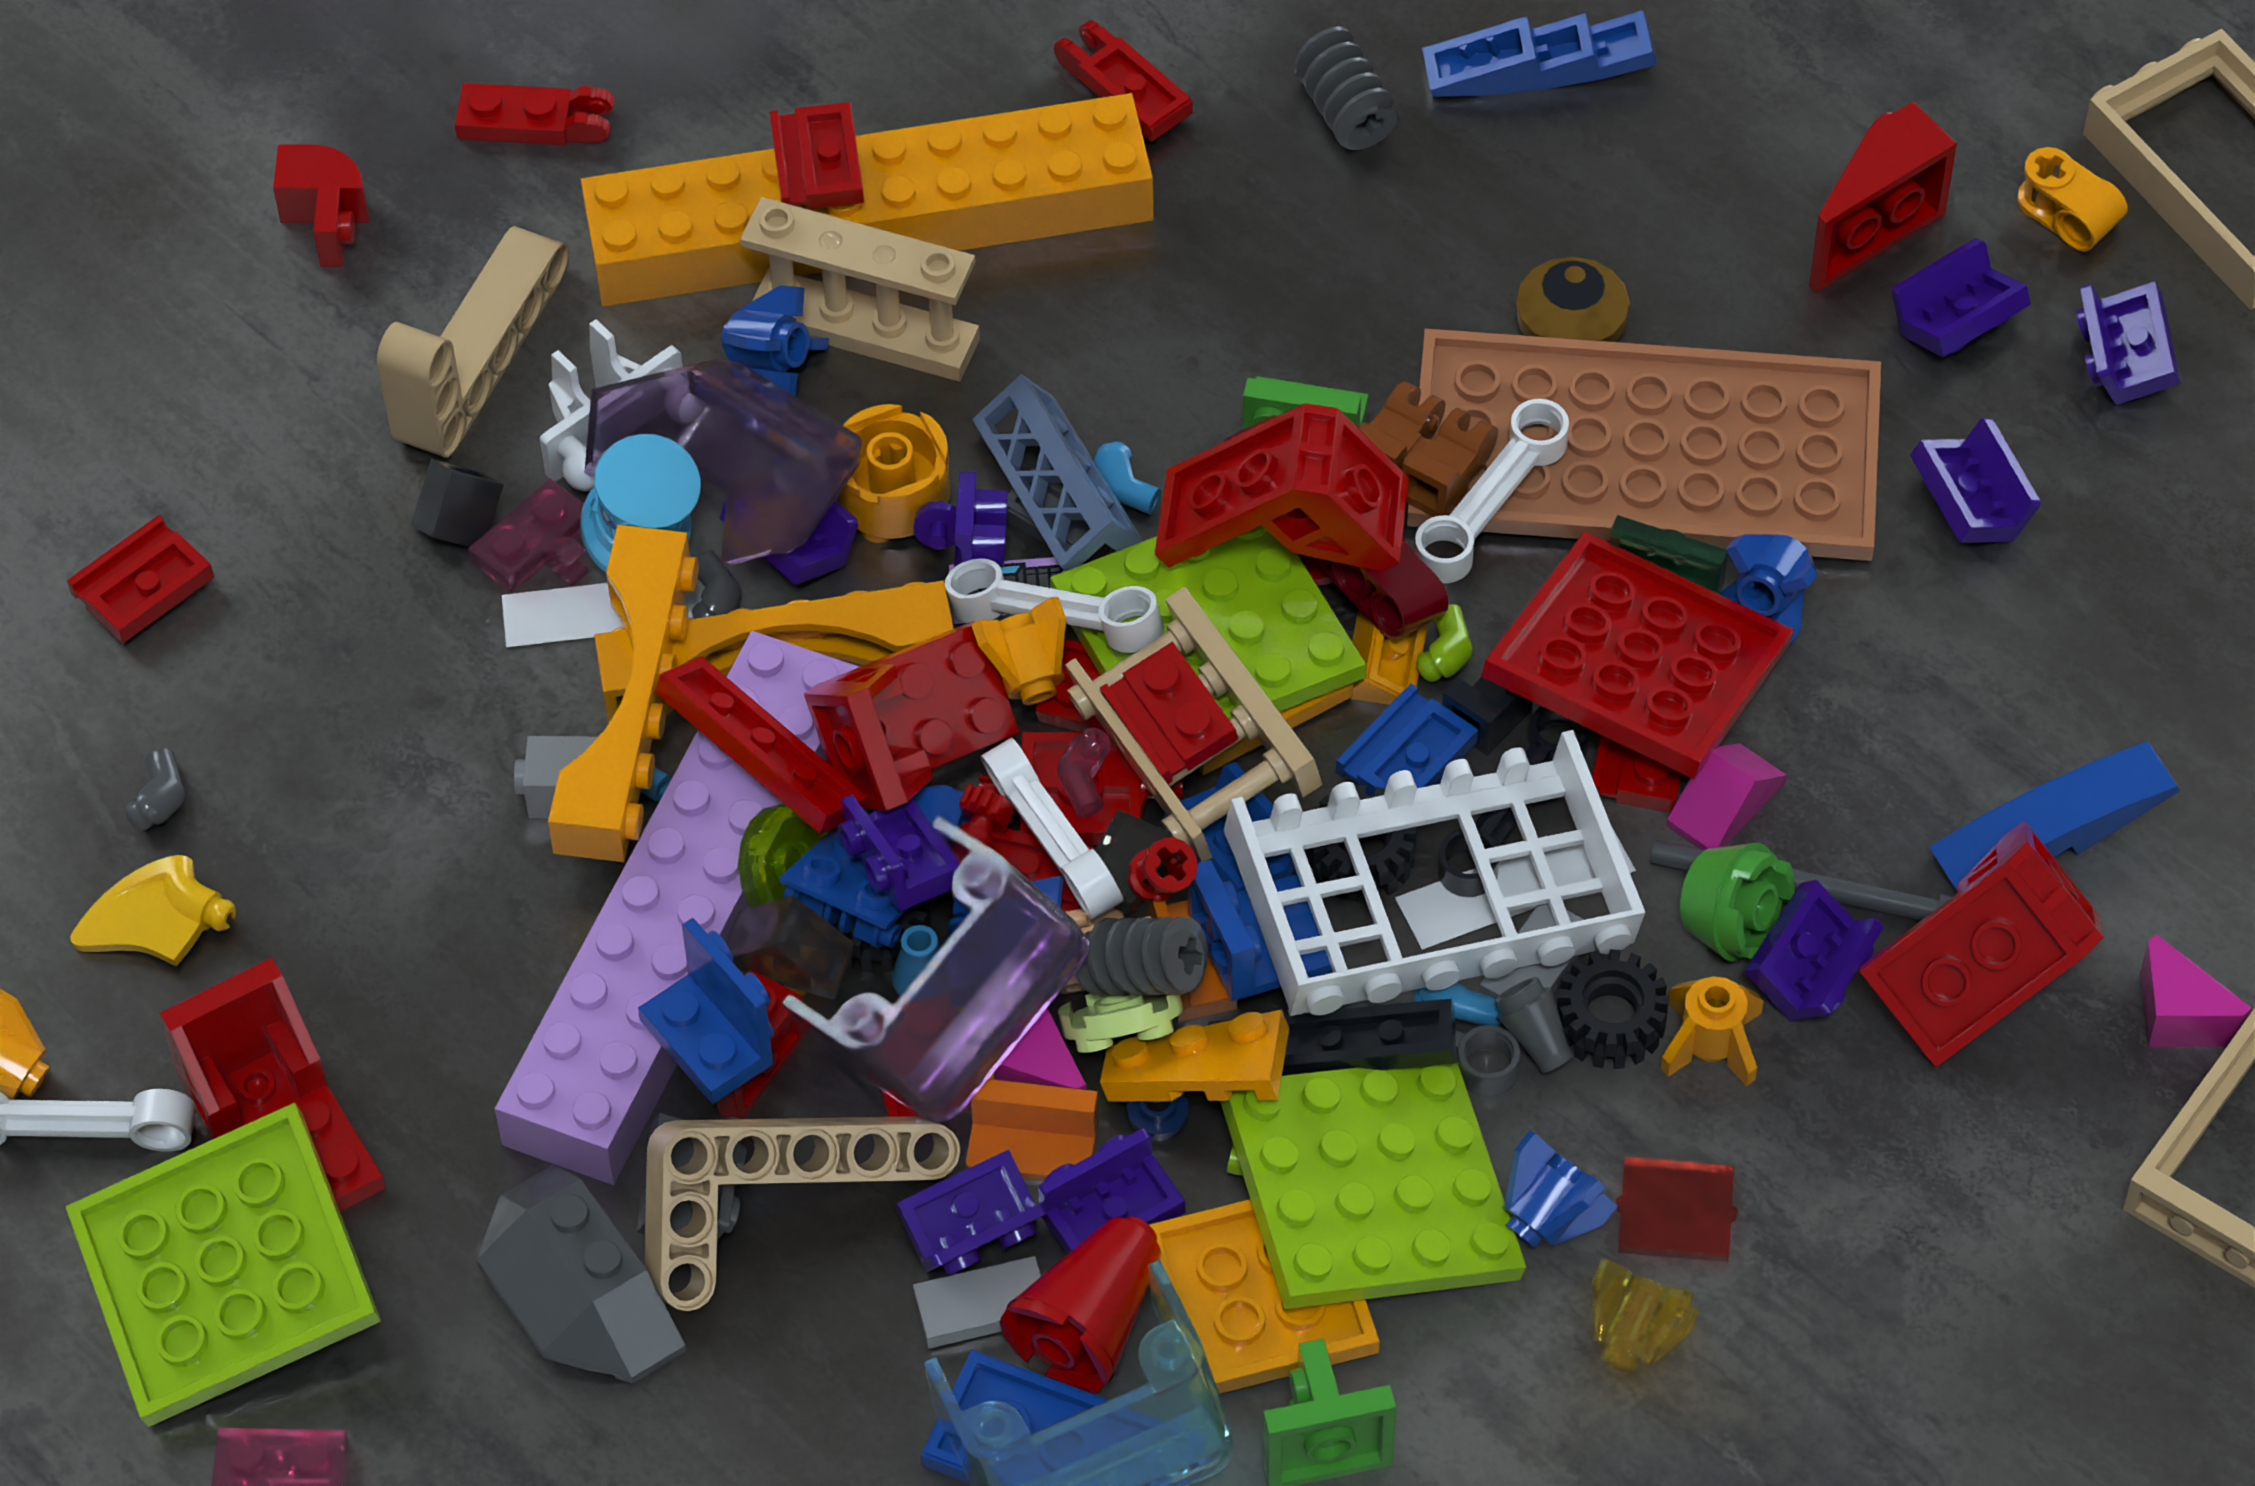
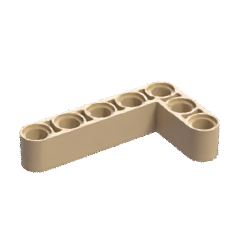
M513 226L503 236L440 337L399 322H394L388 327L378 348L377 368L390 433L394 440L444 458L450 457L455 452L560 284L569 259L567 244Z
M917 1116L675 1120L663 1123L654 1130L647 1146L644 1266L651 1276L663 1302L677 1310L692 1311L699 1309L708 1303L716 1285L718 1185L935 1180L943 1178L952 1172L958 1163L960 1155L959 1141L953 1131L944 1125ZM930 1133L934 1141L933 1152L929 1158L917 1163L914 1157L915 1144L924 1134ZM871 1134L875 1144L873 1154L864 1163L857 1164L854 1158L855 1145L860 1138ZM811 1135L815 1144L814 1154L809 1161L797 1166L793 1156L795 1145L804 1136ZM751 1136L755 1146L754 1154L745 1165L736 1167L732 1156L734 1147L742 1138ZM690 1137L694 1145L693 1157L683 1167L675 1168L671 1159L672 1149L678 1141ZM689 1200L693 1209L690 1222L684 1228L673 1231L670 1224L672 1210L680 1202ZM688 1263L691 1268L689 1284L682 1291L671 1293L668 1284L670 1274L679 1265Z

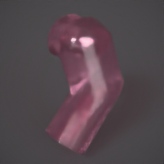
M1087 728L1082 734L1076 735L1068 744L1057 764L1059 780L1076 815L1081 818L1097 813L1104 806L1093 778L1103 764L1105 755L1110 751L1111 743L1107 734L1099 728Z

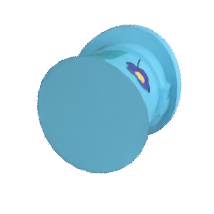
M638 434L615 442L599 459L595 470V486L589 492L582 507L580 530L586 551L594 563L603 571H607L617 525L687 532L689 542L692 527L690 513L697 504L700 495L701 479L697 465L691 455L681 445L669 438L656 434Z

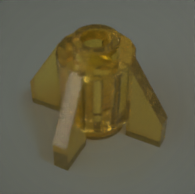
M1601 1258L1592 1280L1595 1335L1592 1342L1603 1350L1600 1356L1601 1361L1627 1373L1635 1374L1638 1365L1648 1368L1652 1367L1658 1359L1691 1333L1700 1311L1690 1305L1693 1293L1682 1288L1663 1286L1650 1279L1634 1275L1631 1271L1609 1259Z

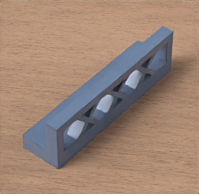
M1020 374L972 419L1061 568L1067 571L1082 565L1104 544H1107L1115 551H1119L1143 542L1057 400L1050 393L1023 374ZM1016 406L1018 415L1013 434H999L995 425ZM1026 446L1041 447L1036 469L1033 471H1022L1020 469ZM1048 483H1063L1058 508L1043 507ZM1071 520H1085L1090 530L1068 548L1065 542Z

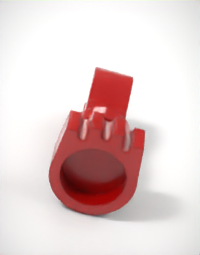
M968 783L960 799L959 807L962 814L970 821L969 823L963 822L956 833L960 840L956 841L950 850L963 866L964 876H976L982 858V851H988L994 841V837L990 834L991 831L1004 833L1015 813V808L1005 796L997 795L993 790H986L982 786L978 785L975 787Z

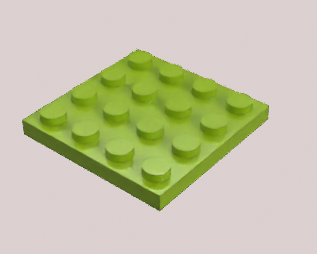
M1262 525L1245 535L1236 536L1209 549L1200 556L1191 557L1170 568L1155 555L1156 536L1050 577V588L1102 598H1105L1117 589L1127 586H1141L1151 590L1156 596L1163 620V634L1168 632L1166 625L1173 621L1165 599L1186 587L1279 712L1366 678L1365 661L1299 556L1284 547ZM1142 616L1130 617L1120 623L1131 622ZM1071 625L1100 675L1136 653H1124L1111 648L1102 630ZM1194 651L1186 656L1181 652L1198 676L1200 674L1198 668L1203 665ZM1226 693L1219 698L1212 694L1217 704L1228 719L1232 717L1230 711L1236 707Z
M1458 1063L1390 1070L1349 1068L1285 1075L1281 1077L1278 1100L1258 1101L1254 1091H1232L1233 1094L1228 1101H1220L1284 1309L1521 1280L1527 1267L1515 1232L1505 1226L1510 1220V1216L1502 1208L1505 1205V1201Z
M292 1103L65 1206L140 1419L147 1427L381 1322L304 1116L296 1103Z

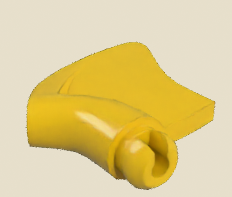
M175 855L146 864L111 887L82 917L70 935V940L73 947L80 952L137 951L150 954L177 967L203 931L211 927L218 932L230 928L226 920L227 917L235 920L236 908L232 901L222 899V895L219 892L202 885L196 880L193 860L191 858Z

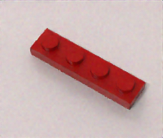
M703 656L660 674L655 693L819 834L845 822L841 805L842 798L853 795L864 809L868 798L865 794Z

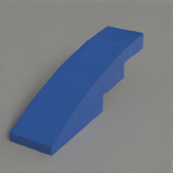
M1643 10L1590 26L1586 14L1583 13L1532 29L1528 17L1525 16L1422 48L1430 91L1433 97L1487 96L1546 90L1601 80L1658 65L1649 23Z
M2146 741L2095 760L2048 781L1983 814L1932 844L1929 848L1958 892V883L2005 834L2024 820L2054 857L2070 847L2078 855L2175 795L2180 789L2149 742Z

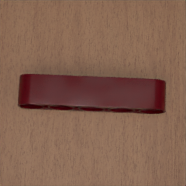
M1269 416L1225 438L1224 441L1229 440L1277 416ZM1403 540L1400 563L1381 572L1308 556L1388 638L1395 640L1402 638L1443 616L1448 610L1449 601L1443 583Z

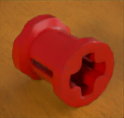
M1175 837L1162 838L1151 844L1149 848L1138 852L1131 859L1128 865L1129 874L1127 882L1132 892L1141 900L1162 902L1192 883L1198 870L1197 857L1193 849L1185 841ZM1176 855L1181 857V860L1178 862L1174 858ZM1161 862H1163L1168 869V872L1163 876V879L1157 874L1155 870L1157 867H1159ZM1147 879L1150 884L1145 885L1143 881Z

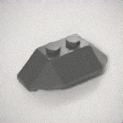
M552 1164L500 1195L477 1257V1265L543 1358L587 1371L611 1374L615 1376V1379L633 1384L686 1352V1345L647 1269L581 1178Z

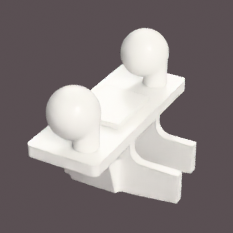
M597 319L589 323L595 386L600 394L590 400L580 388L577 367L559 350L551 354L552 381L548 385L552 410L558 424L540 436L545 475L553 482L564 477L572 488L584 492L591 491L595 486V470L599 459L603 455L601 450L661 408H663L665 414L670 419L679 423H688L702 415L707 403L706 393L701 384L694 379L684 377L682 356L677 348L671 345L643 365H639L617 355L614 335Z

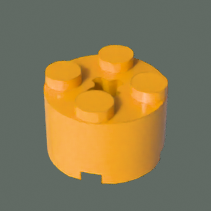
M883 404L856 413L842 426V434L836 444L834 443L832 449L836 501L857 519V529L861 531L862 536L866 540L873 543H884L890 539L915 535L913 529L914 517L921 506L936 501L949 503L951 487L947 439L940 425L931 416L921 411L920 416L903 412L901 405Z

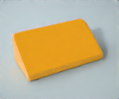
M1358 608L1352 642L1366 663V678L1353 683V697L1350 699L1390 705L1410 684L1417 687L1419 670L1416 661L1418 655L1424 649L1428 624L1395 640L1384 635Z

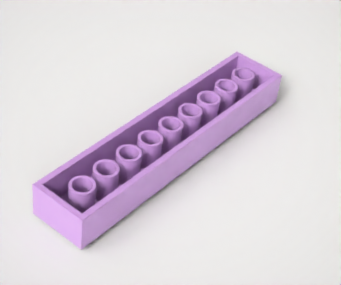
M751 630L727 678L827 762L804 693L821 682L849 672L859 666ZM699 730L695 734L494 1108L502 1146L613 1186L677 1066L674 1059L640 1021L638 1007L688 975L682 924L689 919L694 918L706 933L712 930L716 931L726 942L729 949H731L742 922L755 916L804 822L801 817L768 789L763 787L759 781L730 756L721 751L716 744Z

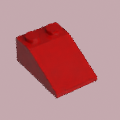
M1914 101L1894 113H1884L1869 127L1819 213L1809 279V287L1815 293L1945 215L1957 143Z

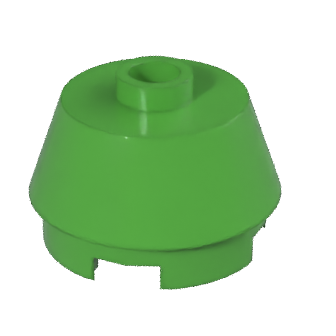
M1762 843L1717 847L1703 851L1690 866L1682 887L1680 914L1685 929L1728 961L1734 962L1743 958L1752 959L1779 918L1782 902L1788 903L1795 893V880L1791 864L1778 860L1769 848Z

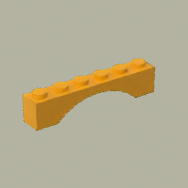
M617 525L606 575L611 607L624 625L633 648L631 675L621 704L605 730L580 756L559 771L548 818L553 854L625 862L629 840H639L644 810L643 805L638 804L641 789L650 790L654 777L655 756L649 753L652 739L661 740L666 721V705L661 703V697L655 693L660 674L677 667V656L672 654L675 640H684L687 630L688 607L683 605L685 592L695 591L698 580L699 560L698 557L690 556L687 532Z
M944 580L929 583L911 582L897 588L871 592L853 591L839 597L813 601L795 600L786 605L754 610L743 608L733 610L728 614L696 619L688 618L685 638L683 641H674L672 654L677 656V667L703 656L722 674L727 675L752 630L838 660L866 665L954 628ZM625 627L616 628L611 632L594 634L608 724L621 704L631 675L633 648ZM661 698V703L666 705L667 716L674 708Z

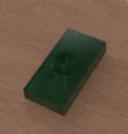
M1617 515L1610 530L1609 543L1612 546L1622 548L1717 594L1721 592L1725 580L1728 556L1726 549L1689 538L1676 530H1663Z

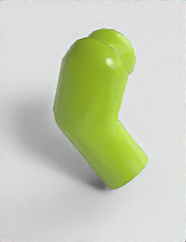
M1448 605L1446 613L1434 620L1439 638L1430 645L1429 651H1424L1417 657V668L1422 677L1429 682H1436L1442 676L1446 678L1453 676L1471 659L1473 653L1472 642L1462 609L1458 605Z

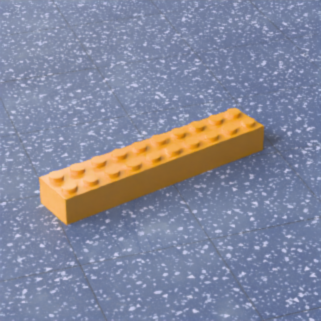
M1129 93L857 135L855 137L864 203L809 209L962 251L1153 221V176L1133 95ZM774 148L580 178L602 307L758 283L762 281L768 267L770 268L769 254L741 247L740 238L761 197L781 202ZM807 204L797 205V207L808 209ZM792 261L793 273L795 275L803 276L822 273L821 268Z

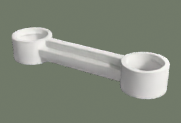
M1532 399L1520 404L1514 410L1511 417L1510 442L1449 516L1432 517L1418 528L1415 537V554L1437 575L1442 583L1456 582L1469 573L1473 565L1474 540L1534 466L1552 464L1564 455L1568 442L1569 419L1567 413L1559 404L1547 399ZM1543 424L1556 430L1558 435L1548 440L1538 441L1524 436L1520 431L1529 425ZM1436 541H1451L1462 547L1464 551L1452 558H1438L1429 554L1425 547Z
M983 558L971 559L960 563L948 573L945 579V588L953 613L958 620L964 623L978 620H994L1003 613L1016 615L1031 612L1030 609L1050 597H1059L1066 617V624L1104 631L1108 645L1116 651L1124 653L1137 652L1162 636L1164 632V624L1156 596L1151 590L1141 586L1123 587L1102 598L1005 580L1001 567L996 562ZM987 588L982 592L969 594L975 590ZM1142 616L1131 622L1120 623L1130 617Z
M1011 737L981 755V761L1000 795L1005 796L1027 824L1062 873L1067 885L1086 915L1093 920L1124 901L1123 896L1106 865L1094 849L1089 850L1046 791L1017 742Z
M169 1089L142 1091L135 1096L133 1102L10 1100L5 1094L0 1092V1145L5 1142L7 1136L131 1138L134 1143L149 1150L161 1152L177 1151L186 1148L191 1143L196 1105L187 1095Z

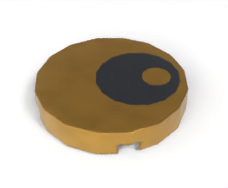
M1578 257L1551 259L1533 268L1520 283L1516 299L1517 321L1521 332L1525 336L1616 342L1625 331L1630 302L1625 284L1613 270L1594 260Z

